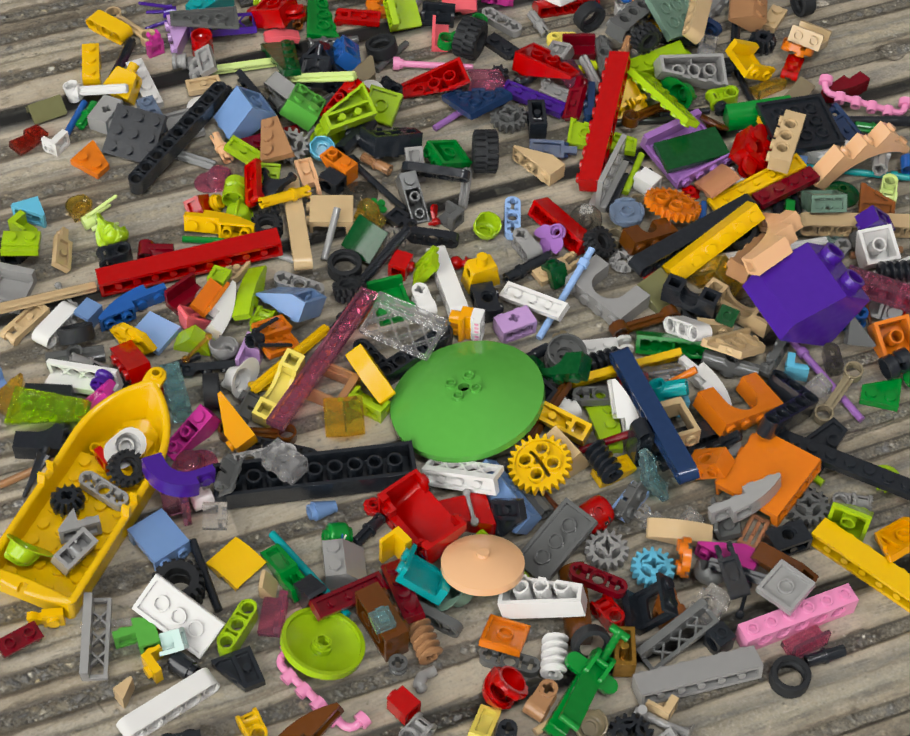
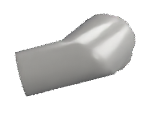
M434 665L416 674L413 688H416L417 693L425 692L427 690L425 684L427 680L438 675Z

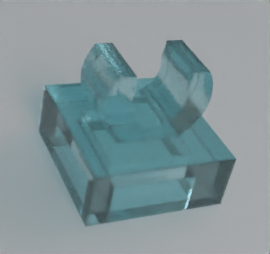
M380 606L368 613V618L376 635L396 627V621L388 606Z

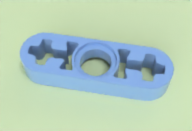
M515 196L507 197L504 204V237L510 241L514 239L513 233L510 231L511 227H514V230L521 227V201ZM514 216L517 219L512 221L509 220L508 217Z

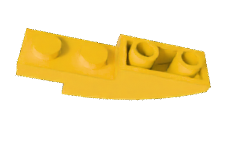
M204 210L203 213H184V231L218 234L219 238L225 239L255 232V223L232 214L212 210Z

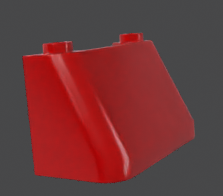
M414 469L377 494L378 510L386 518L385 523L391 530L399 526L412 539V545L413 543L417 545L415 555L434 564L442 556L446 547L467 530V521L461 514L454 513L451 515L429 491L428 484L430 481L428 477Z

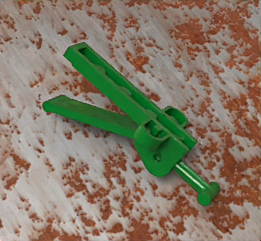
M612 623L608 629L613 633V636L603 651L600 647H597L591 651L587 658L576 651L570 652L565 656V666L574 672L576 676L542 729L549 736H566L570 728L577 732L597 690L604 695H611L617 691V681L608 674L616 663V659L610 657L620 639L627 642L631 635L616 624Z

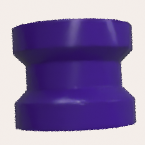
M98 369L95 372V378L90 382V386L95 391L108 379L114 381V376L105 369Z

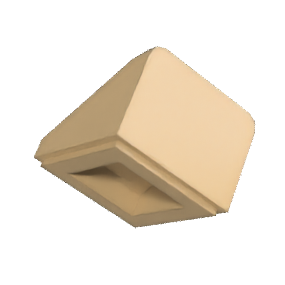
M262 569L258 586L259 597L274 600L277 594L278 581L268 571Z
M132 676L127 677L113 687L115 699L124 709L135 690Z

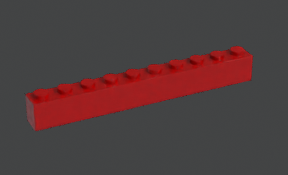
M610 51L609 56L605 58V70H602V82H599L598 87L599 95H596V107H593L592 110L593 120L589 122L590 133L586 134L587 145L583 147V159H580L579 163L580 173L576 174V183H579V191L596 192L598 180L608 162L628 78L627 72L631 65L630 52Z
M276 227L95 269L101 296L105 297L130 291L142 284L148 287L179 280L191 272L195 276L209 273L214 265L224 268L229 265L233 267L234 264L243 265L246 261H251L252 263L282 256L283 250Z

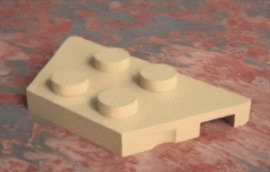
M748 327L702 338L701 342L703 347L733 356L736 359H744L764 353L766 347L756 335H753V337L750 335L751 329Z

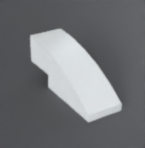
M234 280L230 282L228 288L208 313L213 319L204 331L215 340L218 339L219 335H222L233 313L236 298V282Z
M616 379L607 380L613 419H621L622 432L629 430L630 424L639 418L636 408L629 395Z

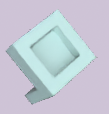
M184 627L159 634L163 650L159 652L160 656L189 648Z

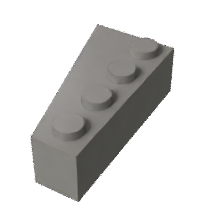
M723 53L659 55L653 62L656 79L663 80L666 77H674L694 87L708 90L728 86Z

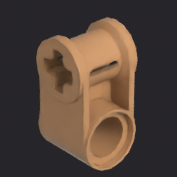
M552 679L542 680L533 695L525 703L522 712L542 723L557 699V683Z

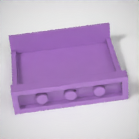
M698 108L690 112L700 122L697 129L691 126L686 128L680 124V119H674L643 134L640 146L677 190L689 186L695 180H699L720 164L729 166L732 163V160L729 158L730 153L714 161L667 174L653 148V144L707 129L700 121L702 112Z

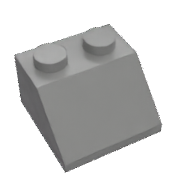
M343 538L322 540L325 582L329 589L340 588L367 576L363 547Z

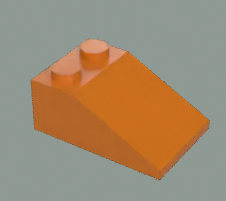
M909 314L874 322L866 327L869 336L876 344L874 350L879 358L892 354V352L902 347L910 352Z

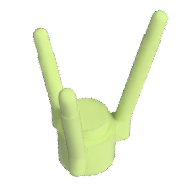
M117 195L112 196L91 212L80 217L86 231L89 229L92 232L96 231V213H102L110 208L111 204L109 203L116 199Z

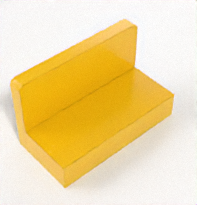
M399 526L379 540V561L382 564L394 555L400 559L406 548L410 549L412 546V539Z

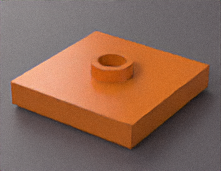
M490 614L478 646L520 658L531 626Z

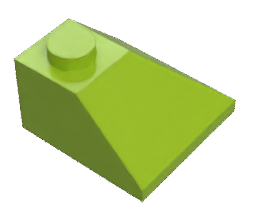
M833 502L827 519L835 522L839 527L863 542L874 512L852 504Z

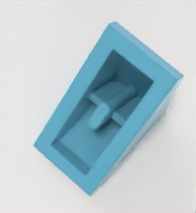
M38 196L12 203L13 215L22 210L26 213L28 223L43 228L47 227L45 213Z

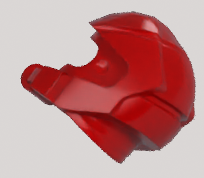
M509 665L504 667L494 666L487 674L482 685V696L486 703L499 710L512 708L511 706L514 705L515 701L523 700L528 694V686L523 675L516 668Z

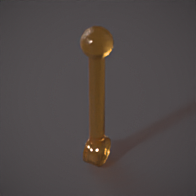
M206 333L205 338L187 356L182 357V362L189 363L190 357L207 340L212 339V334Z

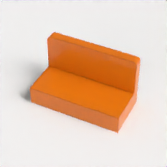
M210 277L189 307L204 318L215 306L230 283L227 281L222 287Z

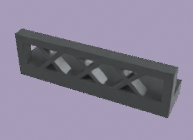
M702 597L636 649L637 656L649 670L665 666L720 621L708 608V603ZM704 613L713 620L707 626L698 625V619ZM685 628L695 629L694 636L690 639L681 638L682 631ZM678 641L675 651H665V644L667 642ZM652 654H661V662L653 667L647 658Z

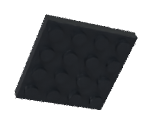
M821 93L756 103L755 108L763 125L766 127L771 141L776 139L774 137L776 127L780 128L778 121L780 115L784 116L786 109L806 114L804 126L795 150L797 154L830 149L834 144L840 147L845 145V140Z

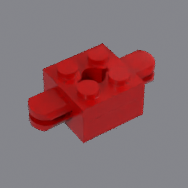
M261 0L256 6L247 9V12H252L257 29L264 28L265 30L286 28L291 20L301 19L306 16L303 4H298L297 0Z
M758 124L755 127L750 125L737 133L729 154V158L739 166L738 173L745 179L766 169L768 166V161L765 160L768 151H772L770 149L771 141L767 139L768 133L763 124Z

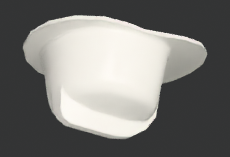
M250 357L240 366L228 368L221 386L231 391L233 396L238 398L243 389L245 391L248 389V382L257 379L260 370L259 361L256 358Z
M127 427L119 431L105 444L103 452L106 462H108L112 455L125 449H129V451L132 449L136 450L135 454L139 452L142 455L147 446L146 437L143 432L134 427ZM122 461L120 464L121 469L130 466L127 461Z

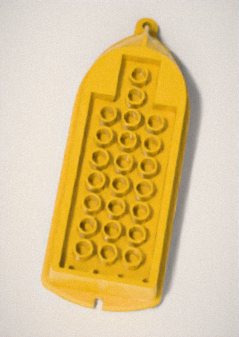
M161 367L149 369L141 382L122 388L95 405L74 427L54 460L45 461L46 472L38 471L37 485L0 538L1 592L43 609L63 607L65 617L68 619H74L83 606L84 592H92L128 535L127 529L135 524L156 490L149 484L145 476H143L144 479L132 487L120 488L128 494L130 502L129 505L122 504L121 511L113 510L82 490L86 501L84 510H80V514L76 515L77 520L99 515L102 533L94 535L99 540L96 547L67 576L51 563L52 557L41 555L29 566H18L4 557L10 541L7 534L14 535L26 543L45 549L54 555L65 545L61 544L58 528L68 515L63 519L60 514L55 515L50 506L51 492H56V487L63 488L64 483L67 487L72 484L76 488L80 487L79 476L84 471H93L111 482L109 479L112 476H107L95 460L93 449L98 446L104 449L105 444L113 436L127 427L139 429L146 437L147 446L145 452L139 457L140 459L161 452L166 461L171 435V423L168 405L161 390L162 385L167 379L165 369ZM132 466L121 469L122 473L130 476L133 472ZM101 488L99 493L106 494L110 489Z

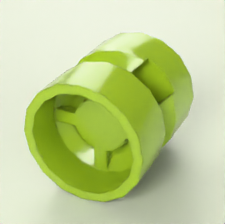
M230 175L225 179L221 200L227 207L237 202L238 199L241 200V203L245 202V180L240 175Z

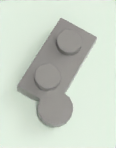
M544 78L541 80L539 92L566 103L569 89L554 84L551 78Z

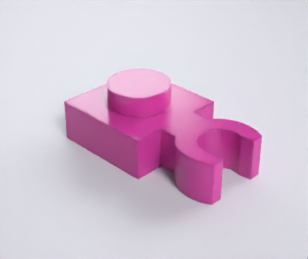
M155 29V34L152 36L147 32L146 37L149 39V41L145 42L147 56L151 59L165 53L164 42L159 31Z

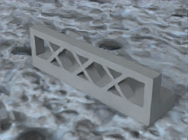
M84 592L79 675L82 681H108L112 598H94L93 592ZM95 604H107V610L99 616L95 612ZM102 622L106 626V630L98 636L94 632V627ZM100 642L105 646V650L97 656L93 652V647ZM99 662L104 667L103 674L91 675L92 667Z

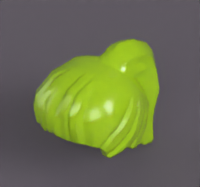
M96 213L97 229L95 237L97 246H107L128 239L129 231L125 226L119 227L113 222L106 221L100 213Z

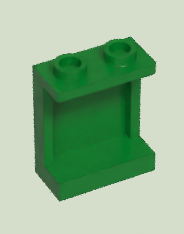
M402 274L366 282L367 297L375 309L374 314L379 327L415 319V304L409 300L403 285Z

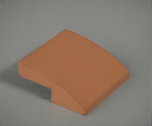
M720 164L693 184L696 189L703 191L706 197L712 199L741 178L731 168Z

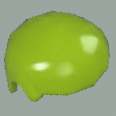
M490 211L481 212L473 223L474 233L480 239L486 241L494 239L502 227L500 217Z

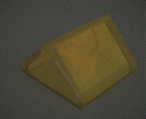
M362 395L323 398L326 437H349L365 434Z

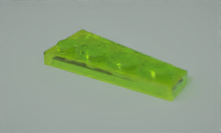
M15 386L4 424L79 422L89 412L91 402L85 399Z

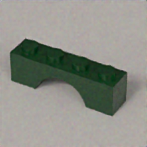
M582 351L566 352L561 361L550 368H545L544 362L536 356L529 355L538 366L542 378H545L549 383H580V381L589 380L592 358Z

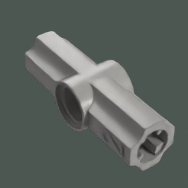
M891 152L870 158L874 175L881 176L887 173Z

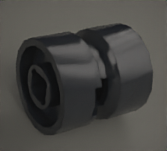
M902 347L892 352V354H887L878 359L880 371L887 380H892L900 376L901 373L905 374L910 371V352L906 348Z

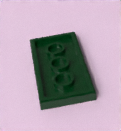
M715 126L653 144V148L667 174L708 163L730 153Z

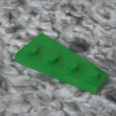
M307 0L306 39L308 37L316 39L322 36L327 38L340 37L336 31L337 27L333 23V16L329 11L327 0Z

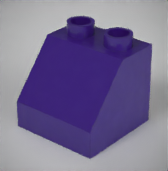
M807 242L792 250L793 253L760 276L751 275L742 287L780 341L828 347L870 299L862 289L865 284L863 278L854 270L847 269L842 263L845 256L839 247L830 242H827L825 246Z

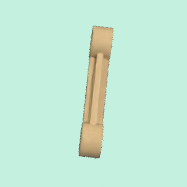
M112 6L105 10L109 15H117L113 17L128 24L132 28L133 34L140 38L141 44L146 47L145 42L149 41V39H145L147 38L146 33L149 32L151 36L155 34V30L142 29L122 16L121 9Z

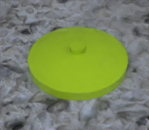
M310 607L300 609L287 618L280 634L281 650L288 662L301 673L316 679L338 680L351 675L358 669L365 654L366 646L362 632L350 618L340 612L318 622Z

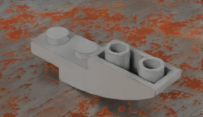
M780 472L769 474L755 482L751 481L742 486L741 495H734L728 500L716 502L709 506L708 518L711 524L730 517L733 523H736L764 507L781 488Z

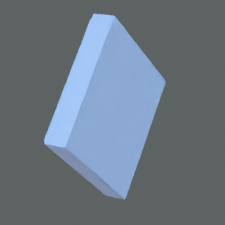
M151 311L135 327L145 332L156 345L157 349L152 353L158 356L181 331V326Z

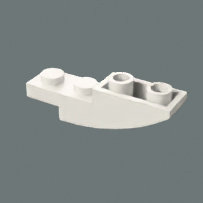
M685 355L679 358L677 365L679 374L695 366L698 373L687 379L696 388H699L700 391L714 387L722 398L732 406L725 386L704 362L697 366Z

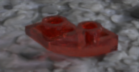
M36 124L24 129L23 136L9 141V147L21 156L38 146L42 142L41 138L43 136L47 137L49 133Z

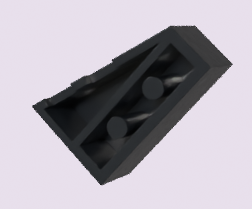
M360 127L359 147L375 159H383L385 156L396 158L399 155H405L404 147L422 146L423 133L416 128L393 127V130H382V127H377V130H367L366 127Z

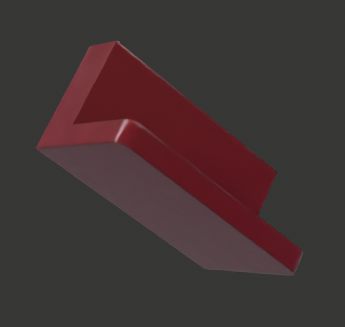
M595 33L562 34V42L570 43L573 46L575 54L571 60H579L580 56L587 55L590 60H595Z
M193 272L164 291L166 306L177 316V307L179 305L189 307L195 299L197 291L202 288L196 283V277Z

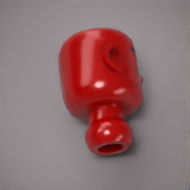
M601 495L592 496L578 506L598 521L597 526L590 533L593 535L596 534L597 530L604 531L615 518L613 507Z

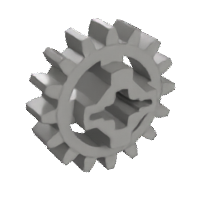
M289 127L285 133L296 157L284 159L283 163L290 161V164H293L294 160L303 159L306 154H309L310 142H308V136L304 137L303 131L298 133L297 128L292 131L291 127Z
M607 529L604 530V533L597 530L596 536L590 534L589 540H586L584 554H587L586 560H592L591 566L598 565L600 570L605 568L606 572H609L610 568H613L616 571L618 565L623 567L624 562L628 560V541L622 540V534L616 536L615 530L611 533H608Z

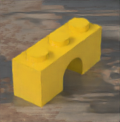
M99 43L82 44L83 86L102 85Z

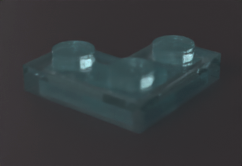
M647 448L639 450L640 481L660 501L669 500L668 483L657 473L656 457Z

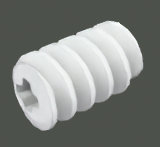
M552 632L543 636L540 662L541 677L561 680L563 673L567 672L564 659L568 654V644L566 642H568L569 637L566 634Z

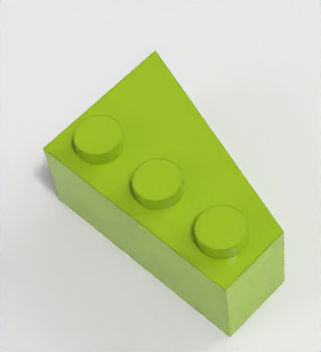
M364 82L322 115L319 122L326 136L369 122L375 118L377 111Z

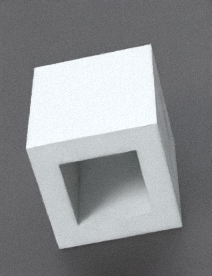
M644 167L640 172L637 171L635 173L633 189L645 195L647 190L661 187L662 176Z

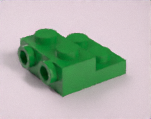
M428 140L423 149L424 158H428L432 165L470 168L472 161L457 140Z

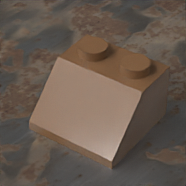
M729 0L728 21L751 33L755 32L756 29L760 30L767 23L768 0Z

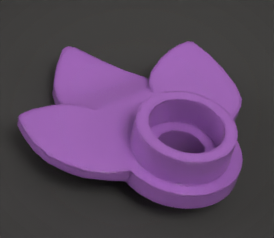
M556 223L551 226L544 224L533 232L536 237L541 239L539 244L542 247L543 253L545 251H552L556 255L562 250L564 245L563 238L566 235V228L562 224Z

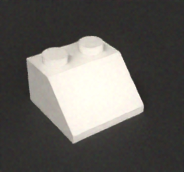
M891 224L862 229L856 232L855 256L860 271L876 268L880 261L893 262L894 260L901 259Z

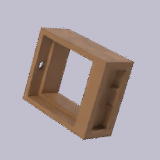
M319 358L317 363L311 366L308 376L303 378L300 383L301 397L343 414L348 407V394L357 385L361 386V378L352 371ZM322 375L345 384L337 398L314 389Z

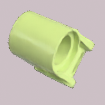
M891 173L885 174L879 187L880 193L895 202L898 195L897 176Z

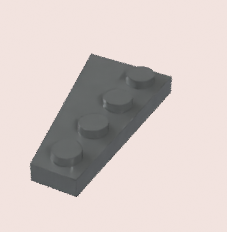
M236 6L170 11L171 26L239 30Z

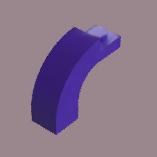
M161 452L142 458V472L146 480L153 488L169 496L182 498L199 495L200 487H206L215 482L216 470L213 464L193 471L182 472L171 468Z

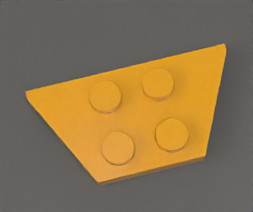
M903 516L874 533L875 541L890 563L910 553V517Z

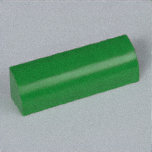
M786 95L726 104L723 122L729 127L728 131L745 129L750 125L755 127L758 125L756 120L759 116L755 108L756 103L791 98V96Z
M636 330L635 353L654 355L681 348L683 353L681 356L685 355L688 358L701 359L705 349L711 351L712 349L701 346L702 341L692 342L669 333Z

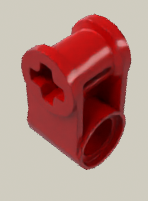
M602 594L600 599L595 602H589L590 613L602 624L607 632L612 634L608 630L612 623L617 626H624L625 613L612 597Z

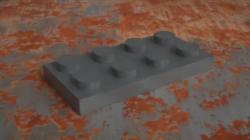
M565 498L521 550L525 559V570L534 578L545 577L551 581L597 526L598 521L568 498Z

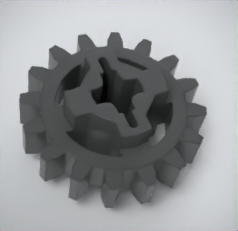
M510 101L509 104L501 105L490 112V123L493 124V128L499 127V132L505 130V133H508V131L514 133V130L521 131V127L524 128L525 123H527V111H524L523 106L518 107L519 103L513 105L512 101Z
M807 488L800 499H797L796 504L789 511L787 517H793V521L802 519L804 524H807L808 529L811 528V524L817 527L819 522L825 517L828 518L831 506L828 503V497H823L822 491L816 493V488H813L812 491H809V488Z

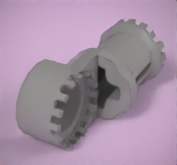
M838 491L833 494L830 505L832 506L835 499H842L845 504L864 507L872 511L871 505L873 504L871 502L873 503L874 498L873 495L863 496L857 495L855 492L846 493Z

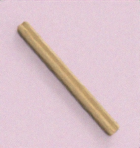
M88 282L1 302L0 314L95 293L97 285L95 282Z

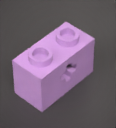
M527 305L493 317V331L501 343L507 344L536 333L537 320Z

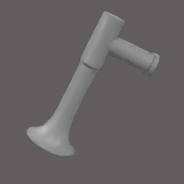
M640 705L634 710L635 717L643 716V720L665 729L672 726L680 736L693 735L695 724L690 727L679 726L648 712L645 705Z

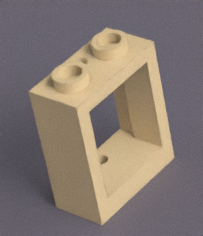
M679 396L661 401L660 403L669 418L680 415L688 430L678 433L684 445L693 446L699 443L701 429L682 397Z

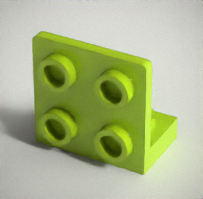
M383 0L390 32L422 26L416 0Z

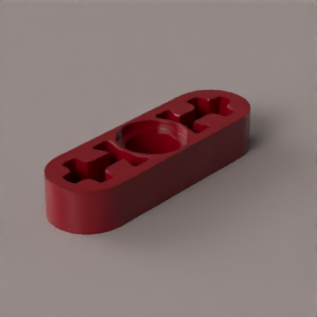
M582 562L572 563L568 572V577L572 582L583 584L584 587L614 599L623 598L628 588L627 582L624 579ZM577 570L581 571L579 575L575 574ZM600 577L603 579V583L596 584L592 578ZM616 585L620 586L619 591L615 590Z

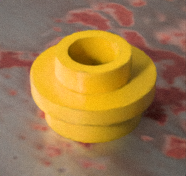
M213 194L209 197V206L212 210L219 212L225 207L222 203L221 195Z

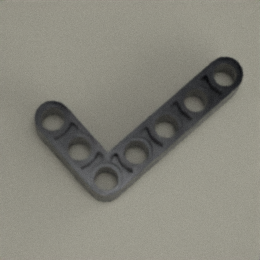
M441 324L388 359L368 340L363 338L354 341L353 349L361 344L379 366L389 383L393 385L412 366L427 355L452 345L453 328L448 324Z
M773 370L766 384L781 399L783 404L764 414L756 432L765 439L776 437L809 418L818 404L819 398L783 371Z
M644 417L637 418L630 424L626 451L636 467L663 459L661 452L654 442V432ZM706 420L697 422L701 429L699 443L693 445L695 449L703 448L719 439L718 434ZM686 426L676 428L678 433L688 430Z

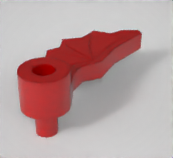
M432 204L430 207L432 222H429L428 225L435 227L440 225L441 222L437 217L438 205Z

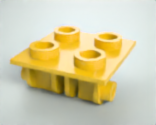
M632 77L627 79L618 119H622L625 110L639 111L648 107L645 101L647 99L646 94L640 92L636 83L631 80Z

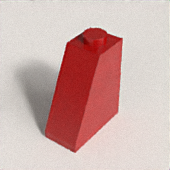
M470 493L474 514L479 520L477 526L470 524L471 514L466 496L461 495L439 500L451 515L456 513L464 516L467 521V530L465 532L477 533L479 530L484 529L489 535H495L496 522L486 494Z

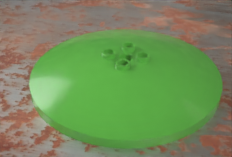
M466 341L438 349L412 366L396 385V394L391 398L390 415L393 427L402 442L412 440L413 450L418 455L447 463L477 461L510 448L533 428L544 407L545 385L538 366L521 350L495 341Z

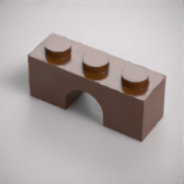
M667 218L652 220L648 232L642 230L639 225L623 228L619 243L632 256L677 232L678 229Z

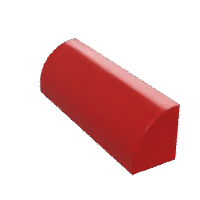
M545 0L533 1L532 8L540 18L573 14L583 3L590 0H575L561 7Z
M548 197L534 200L527 215L540 226L544 224L550 226L556 223L562 224L566 228L563 246L570 252L574 251L577 256L585 253L584 249H586V246H583L585 241L582 239L585 237L584 233L587 230Z

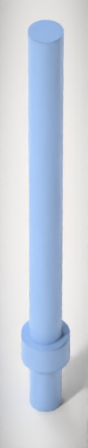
M588 247L584 256L580 257L577 262V268L560 294L559 300L566 301L583 270H586L589 266V260L595 252L593 247ZM546 318L536 335L538 340L544 338L554 319Z

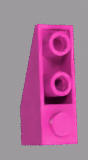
M200 404L170 438L167 455L173 461L178 460L209 438L222 421L211 410Z
M698 541L694 553L700 559L709 561L711 557L717 558L714 546L719 545L723 558L730 556L726 546L727 543ZM732 543L742 567L756 571L759 565L750 558L755 548L742 543Z

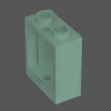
M801 190V208L810 213L847 212V194L838 190Z

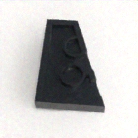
M833 417L806 436V438L837 450L848 429ZM821 466V471L818 474L819 476L821 475L825 467Z

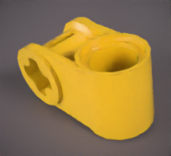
M256 707L252 708V711L249 713L235 716L238 728L244 736H268V730Z

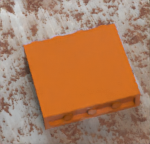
M755 432L750 435L747 444L738 450L735 463L726 478H717L715 480L716 494L719 495L724 491L731 496L741 495L742 486L747 483L755 482L769 474L780 472L781 488L759 510L770 516L771 524L778 527L796 504L797 499H800L820 473L821 459L777 436L772 439H765Z

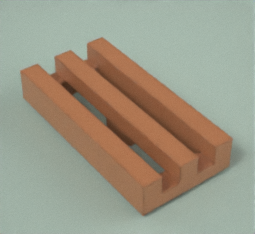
M755 513L752 514L742 531L743 537H739L737 543L746 544L756 549L762 541L765 531L768 530L771 520ZM754 519L758 520L747 542L743 541ZM762 522L765 523L755 544L751 545Z

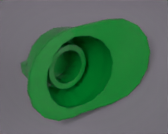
M666 77L661 81V87L667 89L670 92L669 94L676 97L678 103L682 104L686 109L697 98L693 86L687 82H681L674 77Z

